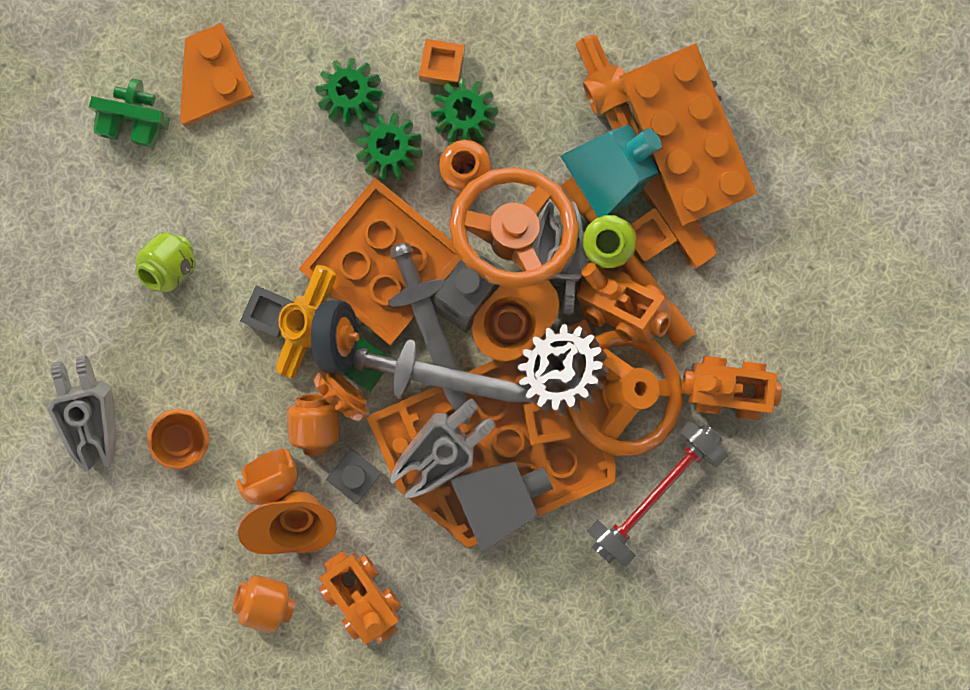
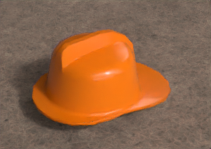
M547 280L540 285L521 288L501 285L476 313L472 326L474 342L483 354L491 359L500 361L518 359L523 355L524 349H530L534 345L532 338L535 336L541 338L546 333V329L551 327L556 320L560 305L557 291L551 282Z
M299 490L291 491L277 502L260 505L248 512L241 520L238 528L239 541L247 550L256 554L314 552L326 547L334 539L337 531L336 518L313 495Z

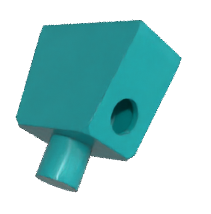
M626 125L580 145L560 157L597 217L611 216L623 210L658 174V168L650 156L661 148V140L649 128H646L637 135L630 125Z

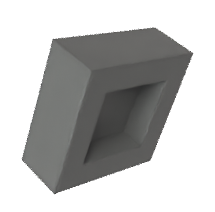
M256 285L240 322L279 338L281 334L279 315L286 305L294 303V301Z
M350 448L326 478V481L355 504H358L383 472L353 448Z

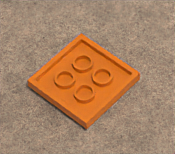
M374 178L299 267V270L311 279L317 265L333 269L336 272V279L329 295L335 300L345 301L350 304L355 312V316L392 346L414 320L415 314L411 304L390 307L388 300L407 288L396 259H391V248L402 242L408 243L413 248L414 252L411 253L421 282L441 279L446 281L461 258L455 251L451 239L378 179Z

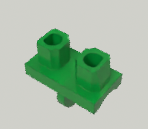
M132 78L127 88L115 86L113 97L125 100V103L91 96L89 108L96 113L94 133L100 137L118 140L122 121L132 122L134 126L130 141L140 146L154 148L161 129L168 130L170 118L164 117L163 111L141 107V104L153 106L155 103V94L144 92L142 80Z

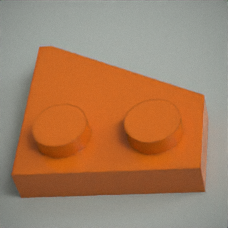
M222 23L185 38L180 121L184 127L254 98Z

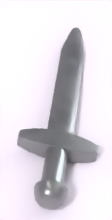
M406 242L394 245L391 248V259H396L407 288L388 300L390 307L411 304L434 365L457 370L430 297L439 291L445 280L421 282L411 253L414 252L413 248ZM443 388L447 399L455 411L467 402L465 392ZM470 418L465 420L463 423L468 424L470 422Z
M408 339L398 359L369 353V349L366 348L357 350L353 358V365L359 371L364 372L366 369L393 374L394 396L398 399H402L411 381L506 402H532L526 396L528 391L513 382L416 361V343L411 339Z

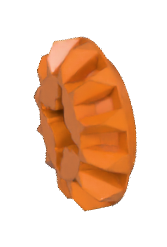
M320 370L313 379L318 392L336 410L342 412L345 417L361 421L369 414L366 406L367 401L364 396L341 375L325 373Z

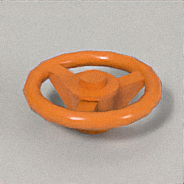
M517 167L490 170L469 182L454 201L449 222L454 249L467 268L474 270L489 283L511 288L540 285L562 272L576 251L580 230L574 205L561 187L539 172ZM514 182L536 188L524 204H504L492 216L469 211L470 206L479 194L494 185ZM551 199L560 212L563 234L558 250L550 261L542 265L531 244L536 240L539 233L538 216L548 200ZM467 230L491 244L492 250L498 257L513 261L523 272L514 273L496 269L480 259L469 243Z
M609 330L594 337L600 343L599 347L607 355V359L601 362L609 370L608 374L604 375L606 377L603 381L605 387L601 390V396L604 405L610 412L600 431L589 420L582 405V400L580 401V411L577 413L568 405V410L577 430L594 447L616 456L642 455L660 446L676 427L683 405L682 379L672 357L654 339L649 344L639 339L635 344H631L620 338L615 330ZM612 346H633L647 352L659 364L665 380H658L647 369H634L607 349ZM660 397H668L664 417L651 433L637 440L617 439L640 410L651 407Z

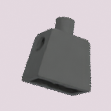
M474 249L480 259L496 269L508 271L478 249ZM461 259L437 292L434 310L467 333L473 325L474 317L480 307L501 285L489 283L474 270L467 268Z
M515 461L459 474L450 479L482 552L488 550L536 518L538 513L531 499L553 490L544 467L521 476Z

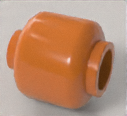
M469 140L457 141L448 146L441 155L439 170L444 183L449 190L457 195H460L469 182L493 170L489 154L484 147L475 141Z
M301 395L296 398V403L287 409L289 442L292 446L303 449L305 455L325 454L328 451L327 447L334 445L340 439L339 410H336L333 405L327 402L323 395Z
M253 575L247 582H240L233 601L232 613L237 614L238 622L242 626L273 633L281 626L282 621L290 622L295 607V599L289 598V587L285 582Z

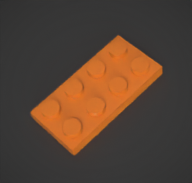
M696 43L619 76L641 132L649 128L661 140V148L651 156L658 168V173L680 226H684L757 194Z

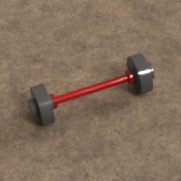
M688 420L678 431V434L688 443V446L684 449L687 454L620 527L615 524L608 530L597 519L587 530L596 540L592 548L609 564L615 558L626 567L636 557L625 545L630 539L627 533L694 460L700 463L704 458L717 468L728 456L719 445L723 441L722 438L709 426L704 424L700 428Z

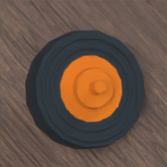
M330 300L320 303L315 311L311 327L312 353L315 363L321 371L330 374L345 373L353 366V358L358 350V324L355 312L350 304L341 300Z

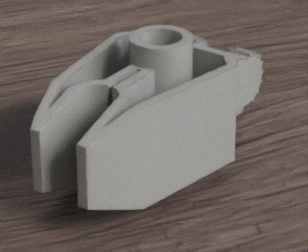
M552 200L548 203L542 216L534 249L542 265L550 261L560 247L559 240L561 244L563 234L562 228L560 237V228L553 221L554 203ZM573 201L571 202L574 205L580 228L576 251L562 272L549 279L553 286L565 287V293L562 298L564 314H573L575 287L584 279L581 271L587 264L583 248L582 220L578 208Z
M87 355L77 357L76 371L81 385L75 387L71 386L64 362L52 363L51 374L57 396L52 400L47 410L69 455L85 472L89 471L94 465L90 443L97 447L104 466L109 467L114 459L117 437L112 387L103 381L96 382L94 371Z
M473 399L463 404L450 417L444 413H434L403 451L393 469L390 482L393 484L412 469L421 471V474L405 488V498L425 494L472 465L473 447L487 436L496 425L490 418H487L478 423L467 435L458 427L462 422L470 418L478 408Z

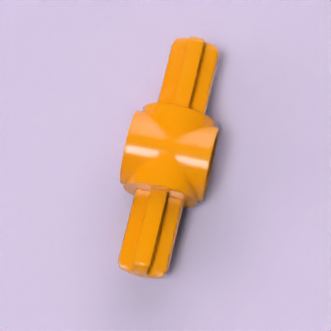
M317 265L304 296H296L294 303H290L282 309L279 315V328L286 341L276 363V372L278 374L294 378L297 375L307 348H312V320L320 303L326 302L336 279V272L333 269Z

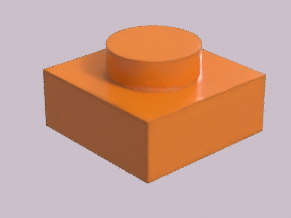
M426 39L419 71V81L438 85L449 83L453 87L458 88L465 56V45Z
M653 208L630 224L634 228L637 237L635 253L643 264L677 241L656 208Z
M538 403L523 405L530 445L571 438L566 411L564 415H559L553 407L547 413L538 406Z

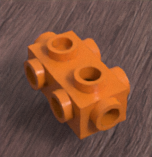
M588 263L582 268L581 274L584 276V279L578 288L576 297L583 310L582 315L587 321L598 327H602L605 322L616 327V334L631 344H635L638 339L649 344L655 335L662 337L666 333L671 323V316L669 315L670 310L666 296L661 290L652 285L644 287L634 282L628 274L616 268L611 271L607 268L596 266L594 263Z
M703 356L702 363H692V371H684L682 394H688L687 403L697 404L696 412L720 415L721 407L737 409L736 417L760 420L761 413H773V407H778L780 404L782 384L777 382L778 373L766 372L767 364L743 361L742 368L726 366L727 359ZM748 383L752 384L756 389L755 396L751 399L746 398L742 394L743 386Z
M342 550L323 564L327 571L319 577L322 582L319 590L331 607L336 604L346 617L342 620V623L354 640L360 637L362 642L367 645L375 639L380 644L398 631L395 624L401 618L397 611L402 608V605L389 587L382 591L374 577L379 575V572L366 554L361 558L356 552L347 556ZM346 572L354 573L357 577V584L354 586L345 585L343 575Z

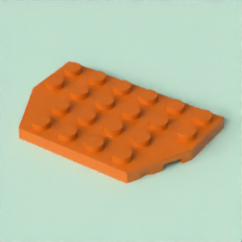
M587 320L569 327L574 332L579 326L588 336L592 334ZM534 344L529 350L533 351L536 345ZM523 354L514 360H493L468 371V373L520 385L519 381L526 376L518 370V365L528 363L529 359ZM599 376L598 380L603 384L606 377ZM434 386L366 416L391 474L403 451L434 413H444L450 417L455 412L445 395L443 387ZM593 389L591 395L594 398V402L591 404L583 399L582 405L589 420L601 431L610 411L603 403L601 390ZM466 393L467 401L473 399L478 408L470 417L468 424L462 422L458 427L467 435L478 423L487 418H490L496 425L487 436L473 447L472 465L459 474L515 461L521 476L544 467L553 490L531 499L538 513L537 517L615 483V455L594 447L577 430L568 407H566L571 438L530 445L523 405L533 402H506ZM412 469L395 481L398 491L404 495L405 488L421 474V471ZM450 479L425 494L408 498L467 548L478 544Z

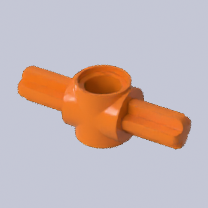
M595 34L583 37L576 42V48L589 75L584 79L583 87L588 101H593L589 103L593 112L600 117L606 116L612 130L630 125L638 135L639 131L628 108L630 103L619 78L620 75L625 73L622 67H617V65L610 66L600 41Z

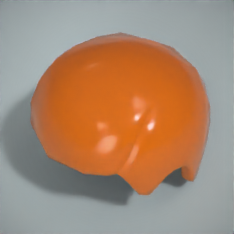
M180 408L167 410L160 414L152 422L147 435V446L152 458L165 468L183 470L201 461L210 443V436L204 420L193 411Z
M281 448L270 451L246 464L242 469L243 484L240 479L236 483L240 495L249 504L265 505L274 503L293 491L298 479V469L290 451Z

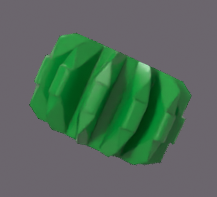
M350 57L348 59L347 68L342 69L338 60H334L332 62L335 70L333 75L324 70L320 73L321 78L327 84H320L315 88L316 93L324 97L318 102V106L322 111L331 109L328 115L331 122L337 121L343 114L344 126L351 127L352 116L357 115L359 122L363 125L367 123L364 111L367 110L371 114L376 115L379 112V108L372 101H379L384 98L383 91L375 88L381 83L380 76L378 74L369 76L371 66L367 62L356 70L357 66L354 58ZM348 85L355 90L356 97L350 100L343 90Z
M462 78L459 79V90L457 91L449 83L444 85V91L448 98L442 95L434 96V103L440 108L431 111V119L441 121L435 127L438 135L451 130L447 138L448 144L451 145L456 142L458 135L463 136L462 140L470 141V135L473 134L478 142L483 143L485 135L482 129L487 131L495 130L496 124L489 118L498 115V107L488 105L494 99L491 91L479 96L482 89L481 82L476 81L472 89L469 90L467 89L466 79ZM464 105L470 106L473 118L469 119L466 116V121L459 120L458 111L456 110L458 107L463 110Z
M381 114L376 115L378 127L374 129L370 124L364 123L362 128L369 137L361 136L356 138L357 146L365 148L356 154L359 162L369 161L365 167V172L368 175L375 173L380 167V181H387L389 170H393L396 180L400 181L403 179L400 169L402 166L412 173L416 170L415 164L409 157L419 159L423 156L421 149L413 147L422 142L421 134H410L414 127L413 122L410 120L404 122L399 127L398 114H392L389 124H385ZM389 140H394L396 147H399V149L392 150L390 156H385L383 149L379 148L380 145L385 146Z

